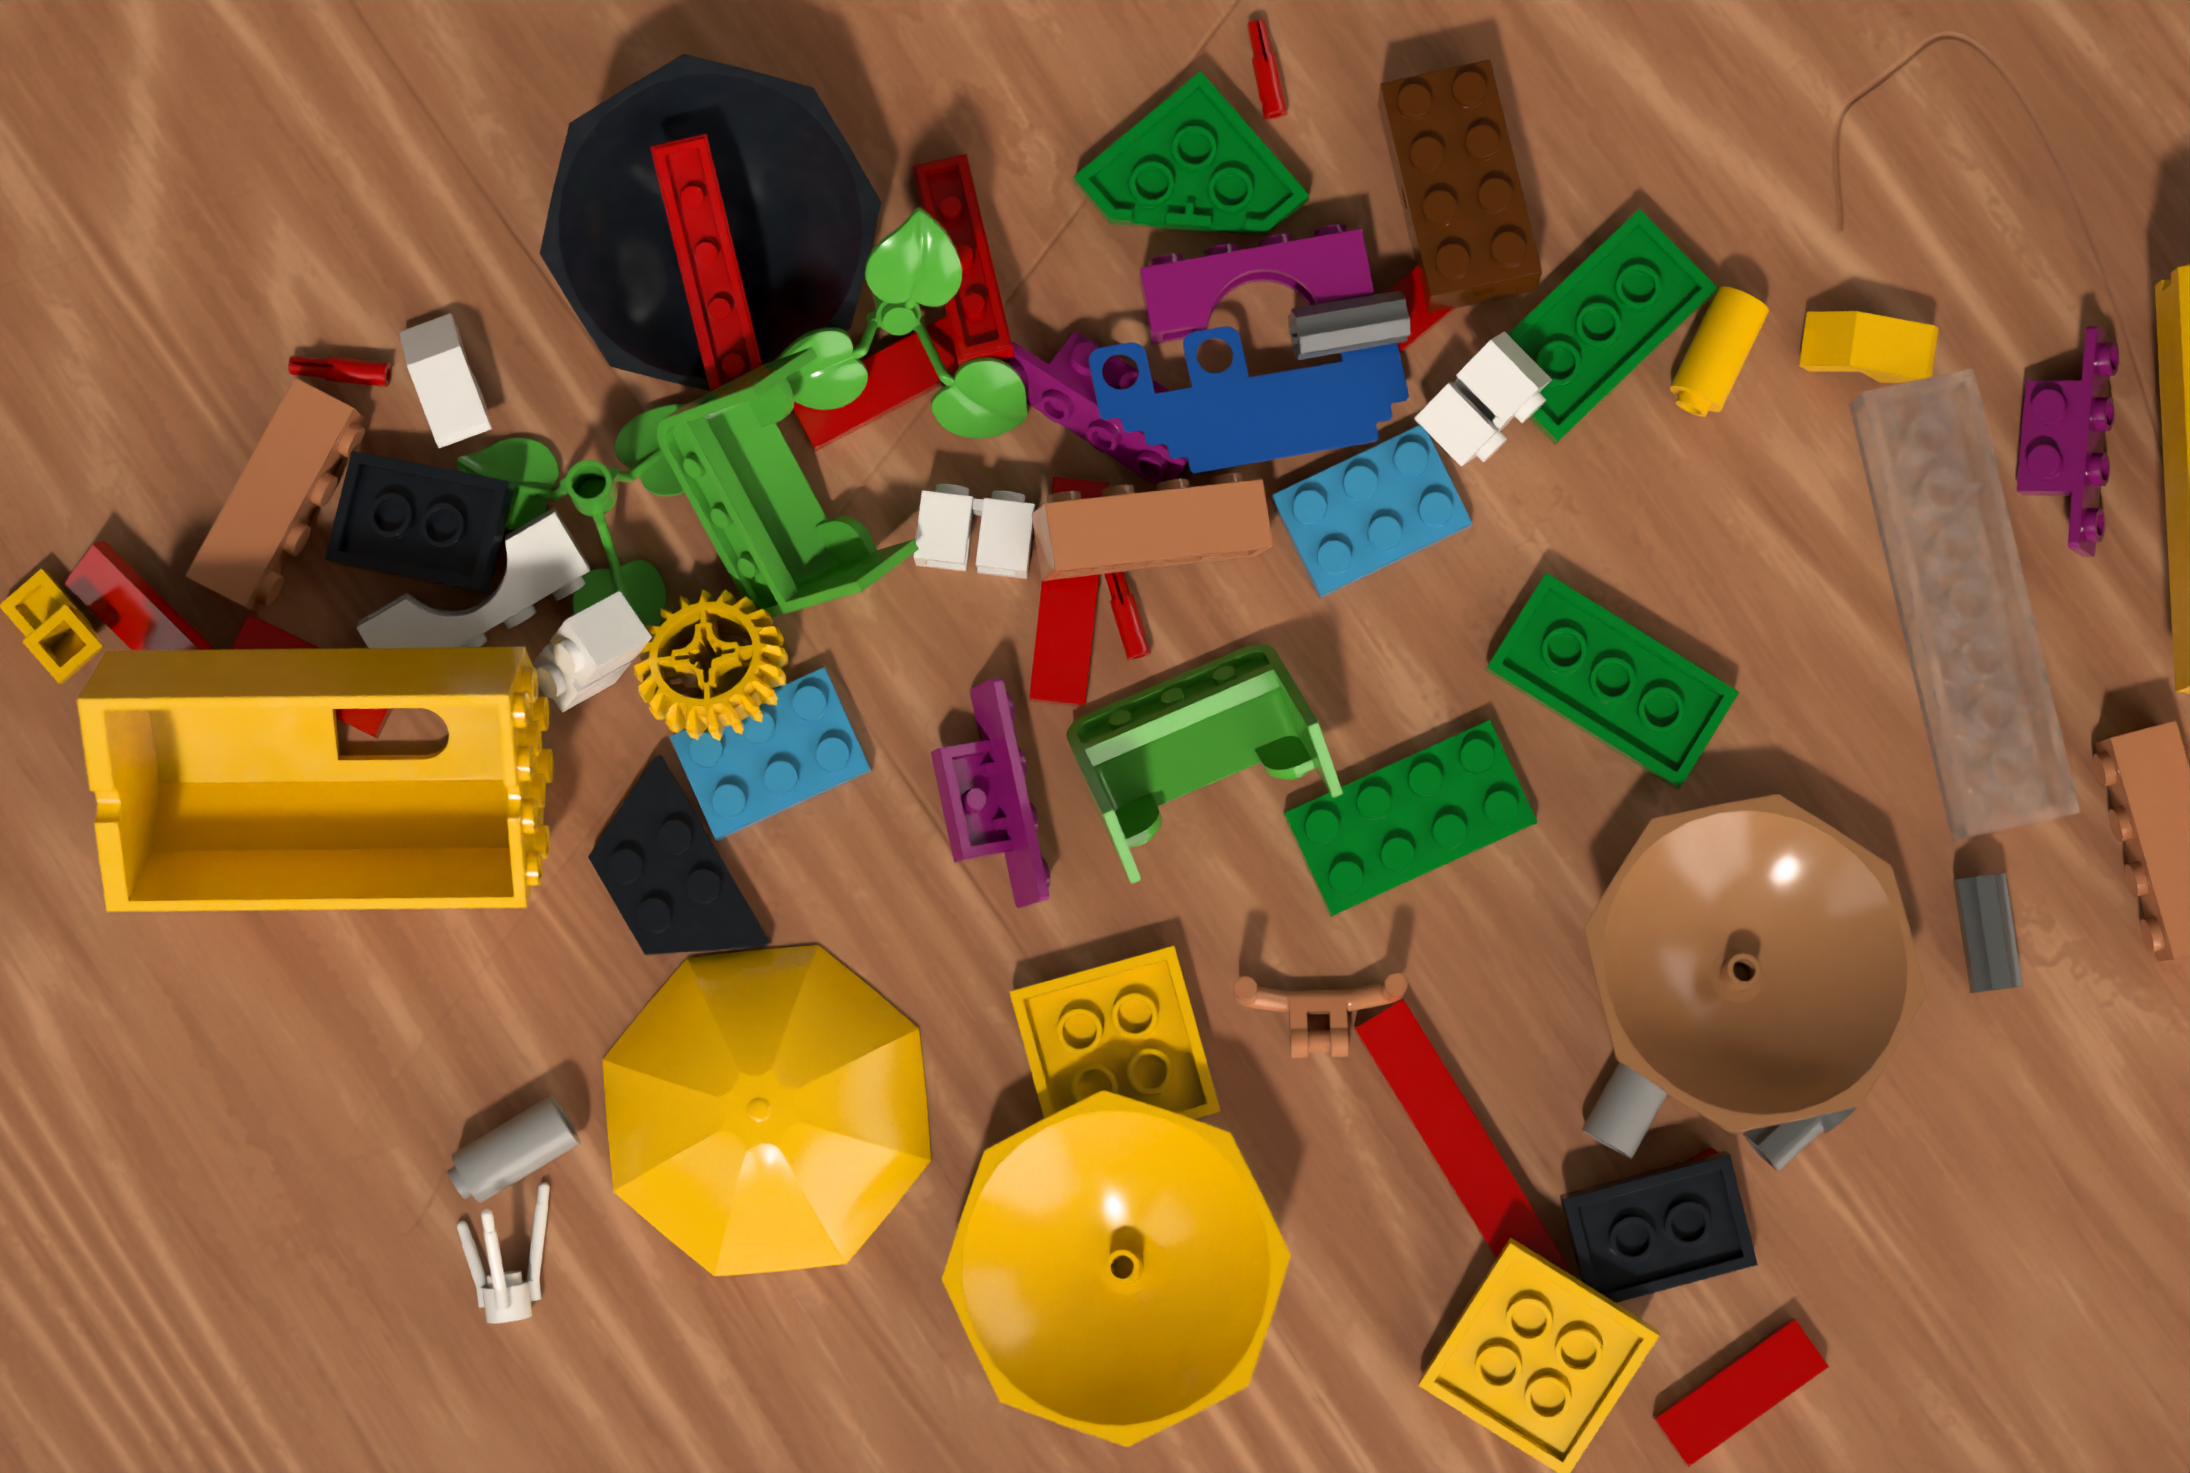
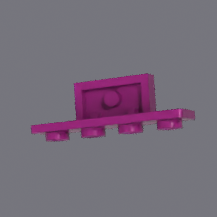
M2099 326L2086 327L2082 380L2026 381L2016 490L2022 495L2072 496L2068 548L2082 557L2095 556L2096 542H2101L2105 533V515L2103 509L2099 508L2101 486H2106L2109 480L2110 461L2108 454L2104 452L2105 431L2112 429L2115 415L2113 400L2111 397H2108L2110 376L2116 375L2119 366L2117 343L2113 342V338Z
M1075 330L1048 364L1012 341L1015 357L1002 359V361L1011 365L1021 376L1025 387L1027 404L1043 413L1049 420L1059 423L1081 437L1098 451L1106 453L1136 472L1147 482L1156 485L1164 481L1180 478L1188 462L1187 458L1171 459L1166 445L1150 446L1146 444L1144 432L1142 431L1126 433L1119 418L1108 420L1100 418L1089 367V356L1095 349L1101 348V346ZM1114 355L1105 361L1102 375L1109 386L1122 390L1135 384L1138 379L1139 370ZM1152 379L1155 394L1169 391V389Z
M1000 677L989 679L970 689L980 741L938 748L931 752L954 863L1005 854L1015 905L1017 908H1022L1049 899L1050 870L1045 859L1041 857L1036 834L1038 830V815L1028 797L1024 778L1027 769L1026 759L1023 751L1017 745L1013 727L1014 703L1010 694L1006 692L1004 681Z

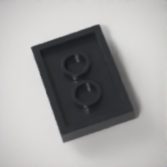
M351 451L325 560L333 564L489 595L515 485L506 480Z
M1726 1151L1560 1195L1581 1282L1615 1303L1758 1265L1731 1156Z

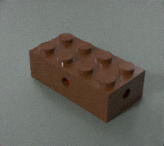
M1483 60L1380 83L1378 107L1428 313L1536 291L1542 269L1491 60Z

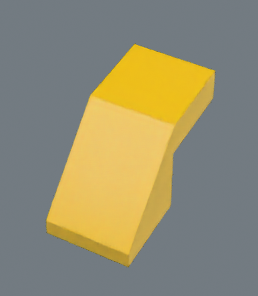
M1860 311L1807 312L1799 366L1809 372H1861L1880 383H1931L1939 328L1930 324Z
M42 568L0 604L3 612L25 635L26 638L22 641L23 644L61 685L105 648L84 612L49 572Z

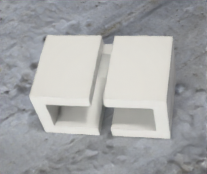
M1503 332L1492 338L1456 375L1458 379L1454 383L1449 382L1414 419L1461 467L1476 456L1484 463L1507 441V437L1501 431L1514 417L1521 423H1524L1543 405L1546 399L1540 392L1552 379L1506 332Z
M937 484L935 492L922 490L915 541L919 550L913 556L916 566L966 572L973 515H978L982 517L975 564L977 573L1027 579L1034 531L1031 514L1035 512V504L1025 503V495L1010 491H992L991 499L984 498L983 500L969 496V488L959 485Z
M620 591L566 619L550 640L551 643L545 646L532 664L536 668L539 688L547 697L553 698L562 712L615 684L631 664L630 661L638 656L652 638Z

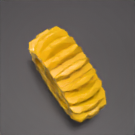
M702 589L699 602L691 604L688 598L680 595L679 606L681 609L672 614L670 610L661 608L660 616L664 623L661 626L646 625V629L652 637L651 642H648L638 654L642 662L634 665V674L638 681L641 682L638 686L639 695L645 703H649V710L656 720H665L668 728L676 734L686 727L688 735L698 741L706 728H708L712 738L720 741L724 727L731 725L735 733L742 735L744 730L742 720L750 716L753 720L762 722L763 714L759 706L762 703L777 705L778 697L772 688L786 685L787 677L781 667L788 664V654L781 647L784 641L783 635L778 627L772 626L773 620L770 614L763 610V608L757 610L754 602L746 596L736 603L733 594L725 589L718 600L714 602L710 592ZM718 632L740 635L749 640L752 645L739 646L738 642H723ZM708 671H709V679H708L707 675L705 674V672H708ZM683 683L686 688H700L704 694V699L683 696L671 689V685Z

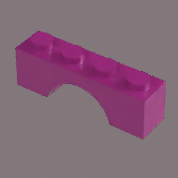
M1336 224L1315 230V237L1293 241L1292 235L1279 234L1261 239L1259 241L1260 247L1238 250L1236 244H1223L1206 249L1204 257L1183 260L1181 254H1166L1150 259V266L1140 268V286L1151 345L1182 340L1191 332L1207 330L1212 313L1218 303L1232 290L1253 282H1272L1288 287L1300 295L1309 306L1374 295L1362 229L1348 231L1347 225Z

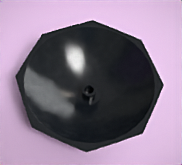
M682 54L569 123L553 187L540 255L610 367L710 391L650 146L704 133L707 134L762 365L775 361L792 342L815 329L832 327L840 328L846 332L850 330L865 275V265L871 250L881 200L813 87L756 71Z

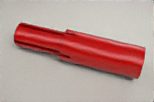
M1255 19L1248 22L1247 28L1254 56L1252 58V65L1262 104L1263 118L1268 120L1277 119L1288 113L1276 55L1272 53L1266 20L1257 19L1256 22Z
M292 355L289 359L290 364H288V370L291 375L325 378L326 381L388 387L391 380L390 362L332 356L324 359Z
M1124 572L1115 573L1124 604H1122L1113 573L1104 574L1112 598L1110 605L1127 660H1135L1151 654L1150 646L1145 640V630L1134 595L1130 594Z

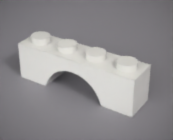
M554 507L506 535L507 567L504 576L493 593L480 603L459 610H444L429 606L407 592L359 620L356 628L368 648L480 647L488 641L484 632L502 622L507 629L515 627L537 612L533 604L552 593L556 601L584 586L586 583L582 575L590 571L589 564Z

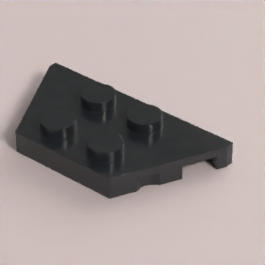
M656 756L652 759L588 856L644 955L766 947L771 944V941L663 756Z

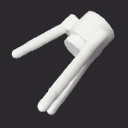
M547 1182L540 1183L538 1187L526 1281H522L521 1271H503L497 1231L495 1229L493 1213L490 1209H485L481 1213L491 1272L487 1277L467 1222L459 1221L457 1223L462 1247L476 1286L479 1308L485 1307L486 1323H503L530 1318L533 1316L531 1301L542 1299L540 1271L550 1185Z

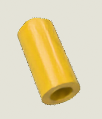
M1726 286L1718 287L1670 386V390L1677 396L1675 401L1677 406L1700 417H1706L1708 411L1721 412L1769 313V308L1763 302L1741 290Z

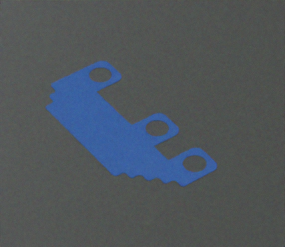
M1224 326L1189 333L1183 341L1192 387L1156 394L1153 388L1146 351L1140 344L1131 342L1095 349L1089 356V367L1100 418L1103 420L1119 418L1126 433L1142 431L1144 432L1146 444L1150 446L1166 445L1169 457L1171 459L1187 458L1190 471L1193 473L1376 442L1379 438L1376 427L1377 423L1391 420L1393 416L1391 410L1392 403L1406 401L1409 397L1397 343L1342 352V362L1249 377L1241 338L1234 328ZM1212 338L1221 339L1230 346L1233 360L1228 369L1221 373H1210L1199 365L1197 350L1205 340ZM1119 354L1132 358L1139 370L1138 379L1135 384L1122 390L1109 386L1102 375L1105 361L1111 356Z

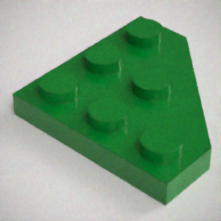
M1201 71L1073 177V183L1109 224L1267 236L1307 203L1310 197Z

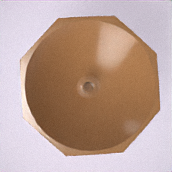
M1780 794L1718 804L1652 818L1618 869L1583 928L1598 994L1616 1059L1730 1133L1799 1121L1862 1106L1927 996L1911 930L1892 866Z

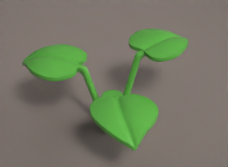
M921 207L916 208L897 229L883 238L868 256L865 265V277L867 285L873 292L875 311L866 315L867 325L860 343L853 348L852 340L845 330L825 327L815 329L797 338L776 359L778 360L812 347L817 358L786 378L791 385L794 402L813 409H837L859 397L867 384V368L859 358L867 354L876 329L881 327L893 335H905L914 330L939 379L946 385L935 393L931 400L932 412L942 427L951 433L966 438H990L1007 433L1018 427L1028 416L1024 383L1018 372L1008 363L993 357L975 358L962 364L954 377L947 371L925 327V320L921 316L920 304L936 307L947 303L957 293L961 285L962 267L957 250L946 231Z
M687 404L655 408L639 414L624 425L617 436L614 448L619 461L631 470L619 471L617 467L607 469L605 465L598 461L583 460L576 463L569 470L567 477L560 481V486L556 490H553V488L558 483L560 476L558 463L548 447L532 439L512 438L500 441L481 451L457 459V469L460 472L506 480L515 485L505 526L507 530L514 531L547 512L548 500L559 501L568 493L579 512L593 517L610 569H594L582 577L586 584L573 593L572 604L574 614L620 591L645 628L646 625H662L663 620L660 613L661 608L666 609L667 592L661 575L651 563L644 560L631 561L620 567L604 514L609 512L616 502L617 489L615 483L617 481L633 482L640 476L646 490L657 496L668 497L685 493L659 446L656 432L657 426L662 419Z

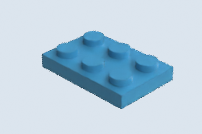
M1421 425L1271 496V501L1319 599L1468 529L1473 524L1428 432Z
M825 667L787 683L785 686L774 689L778 697L777 705L762 703L759 706L763 714L762 722L755 721L750 716L742 720L744 725L742 735L735 733L730 725L724 727L720 741L712 738L708 728H706L698 741L691 738L686 729L670 736L715 840L719 841L872 772Z

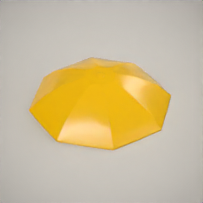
M819 945L750 950L686 958L602 1059L613 1192L713 1276L776 1272L847 1264L932 1161L919 1028Z
M1102 1090L984 1150L957 1228L942 1281L970 1343L1001 1403L1060 1425L1129 1447L1249 1386L1273 1317L1291 1253L1231 1132L1150 1104Z

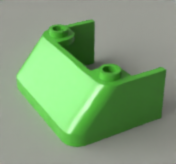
M812 347L761 365L679 408L659 422L656 432L657 440L664 456L741 597L746 596L751 599L757 610L763 608V610L770 614L771 618L862 592L919 550L914 539L877 550L868 529L860 522L849 516H837L827 519L776 422L788 416L794 407L792 388L786 378L817 358Z
M1265 644L1243 647L1083 715L1071 724L1066 734L1074 758L1107 835L1131 884L1142 879L1129 848L1147 843L1160 829L1162 817L1158 806L1258 763L1262 764L1269 776L1285 780L1300 778L1308 771L1316 768L1332 798L1343 794L1317 719L1276 650Z

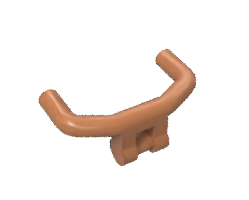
M1392 973L1387 976L1385 982L1350 989L1287 991L1257 986L1255 980L1244 976L1235 982L1233 998L1239 1005L1244 1007L1289 1013L1291 1058H1308V1053L1330 1052V1057H1348L1347 1012L1397 1002L1403 997L1408 982L1404 975ZM1329 1014V1030H1308L1307 1015Z

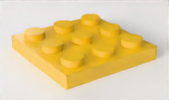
M1175 946L1009 991L1044 1119L1102 1090L1150 1104L1191 1119L1221 1112Z
M1510 1237L1420 1377L1418 1386L1557 1473H1570L1650 1352L1660 1333L1656 1327Z

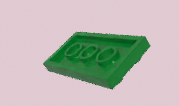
M1640 209L1508 333L1517 345L1552 379L1540 392L1546 401L1529 419L1554 445L1561 441L1718 289Z
M1548 573L1543 575L1485 668V671L1677 790L1685 782L1739 694V691Z
M1490 720L1342 786L1343 794L1332 798L1331 794L1327 793L1283 814L1330 917L1538 823Z

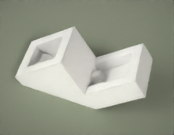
M452 313L399 332L409 373L438 447L442 448L492 429L483 394L467 362L460 331Z

